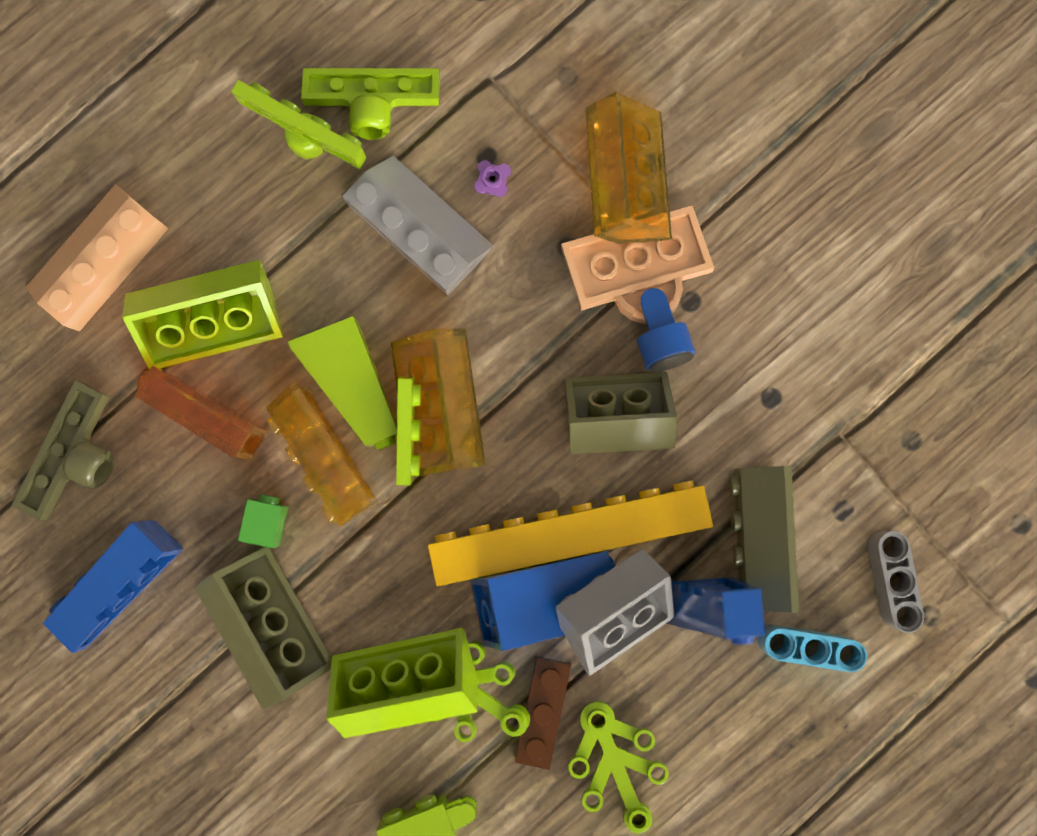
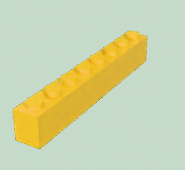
M691 480L673 484L674 491L660 493L658 487L639 491L640 498L626 501L625 495L605 499L606 506L592 508V503L588 502L571 506L572 513L558 515V511L555 509L537 513L538 520L524 523V518L518 517L504 520V527L490 530L489 524L469 528L470 535L456 537L455 531L435 535L436 542L428 544L436 587L711 528L713 523L704 485L694 486V482Z

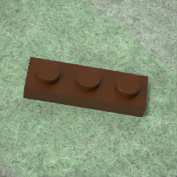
M536 657L526 709L530 714V724L526 731L520 735L515 763L550 769L571 663Z

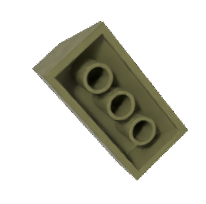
M791 466L734 469V476L729 478L730 495L735 496L736 510L731 511V527L733 531H737L738 545L733 546L734 566H739V580L761 589L763 611L799 612Z
M264 547L218 570L194 586L263 710L283 701L331 670L332 659L268 547Z

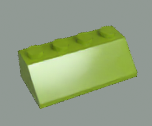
M261 260L125 294L122 318L149 371L283 337L272 288Z
M463 627L332 655L326 719L344 738L478 712V679Z

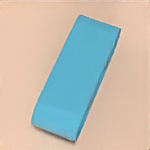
M767 625L764 627L765 636L758 637L760 649L778 661L845 672L859 671L867 661L865 647L860 642L842 635L781 625ZM776 634H782L784 637L783 646L777 651H772L770 648L771 638ZM816 639L818 643L817 652L812 656H806V644L810 640ZM850 645L852 656L848 661L842 662L840 652L843 647Z

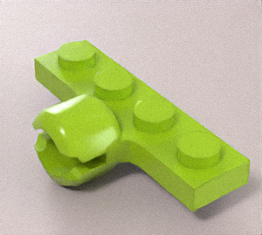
M303 68L301 99L304 106L350 107L349 125L351 132L356 137L364 140H379L390 132L391 111L393 107L439 106L440 72L439 68Z
M238 80L231 92L239 104L284 129V139L291 151L298 157L313 159L322 155L323 150L355 168L361 169L366 160V155L362 147H360L362 143L352 135L343 132L342 136L330 130L331 126L321 118L309 113H300V108L286 99H282L281 102L269 97L270 92L255 82H251L249 86Z

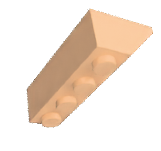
M115 184L30 281L26 288L36 303L63 326L80 332L169 228Z

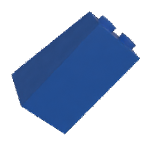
M608 551L590 553L470 579L483 645L499 651H506L565 636L560 628L555 606L560 604L568 595L575 594L589 585L597 576L604 575L615 567Z

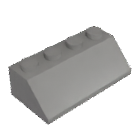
M394 156L366 170L342 196L349 208L447 296L454 291L494 247Z

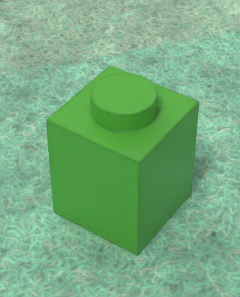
M259 494L258 499H247L238 541L268 548L280 547L289 506L279 504V497Z

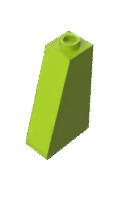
M353 316L288 341L290 349L365 446H375L378 451L396 444L397 420L360 325Z

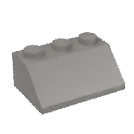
M643 549L633 556L624 558L619 565L604 575L597 576L589 585L575 594L568 595L560 604L555 606L560 628L589 676L674 618L670 575Z

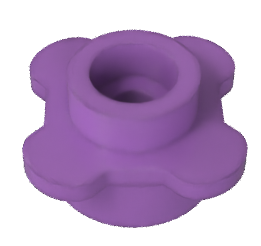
M487 160L481 161L478 164V171L480 173L478 180L474 184L475 190L479 194L486 193L496 195L497 197L505 196L508 191L506 180L511 174L510 167L504 163L493 165ZM495 176L496 180L492 182L489 178Z

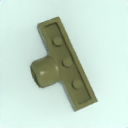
M74 381L11 506L39 521H48L69 480L89 489L98 488L107 481L114 467L112 454L93 444L91 434L110 396L82 382Z

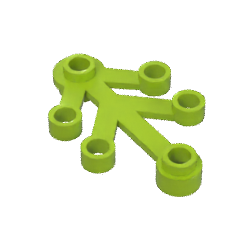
M472 641L469 643V648L475 647L480 652L479 658L472 657L473 664L476 665L484 659L486 648L481 642ZM502 661L494 667L475 670L478 684L495 682L498 685L505 686L515 676L513 665L506 661ZM498 669H506L509 672V678H501L498 674ZM478 686V705L500 721L501 728L507 735L514 737L522 735L530 724L528 710L518 704L506 707ZM471 713L456 716L458 723L454 728L455 737L461 742L471 741L478 730L476 722L472 720ZM516 718L519 721V727H511L508 719ZM461 725H467L471 729V734H463Z
M601 701L590 702L583 708L580 715V723L585 731L576 754L568 762L569 772L574 778L582 779L586 777L590 771L588 758L597 739L599 740L603 754L589 788L582 793L583 807L589 812H597L602 808V793L612 772L626 806L623 811L626 827L633 833H644L651 827L652 814L645 803L638 801L625 766L647 775L649 780L655 785L665 783L669 777V772L666 765L661 761H650L617 747L611 733L633 741L636 748L644 752L654 747L655 737L648 728L642 727L638 729L615 719L614 712L608 704ZM596 714L604 716V722L599 726H595L591 722L592 717ZM641 734H648L650 741L646 745H640L637 741L638 737ZM576 761H582L585 763V769L581 772H576L572 768L573 764ZM655 767H661L664 770L663 775L659 778L651 776V772ZM591 794L599 797L595 805H589L586 802V798ZM636 814H642L645 817L644 822L640 825L632 822Z

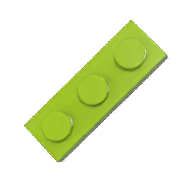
M401 376L398 378L396 485L411 486L414 476L420 475V455H414V441H420L421 421L415 420V406H421V385H415L414 376Z

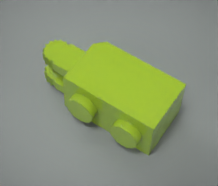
M429 795L418 800L414 808L404 812L402 808H396L382 816L383 820L379 822L376 829L377 836H456L457 829L466 826L467 823L474 822L478 808L477 801L468 795L449 802L445 795L436 798L435 795Z

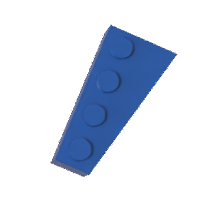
M156 520L131 522L94 566L76 581L71 592L52 605L49 609L51 614L42 624L72 654L86 649L184 548Z
M733 577L671 581L674 618L666 624L730 639L731 644L735 645L754 643V637L765 636L760 588Z

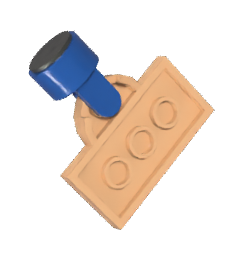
M693 205L561 244L563 256L581 311L614 301L620 312L631 321L647 324L649 331L637 339V344L647 370L661 372L683 365L693 359L696 351L687 324L682 322L675 323L672 315L678 307L682 295V281L711 273L714 270V265Z

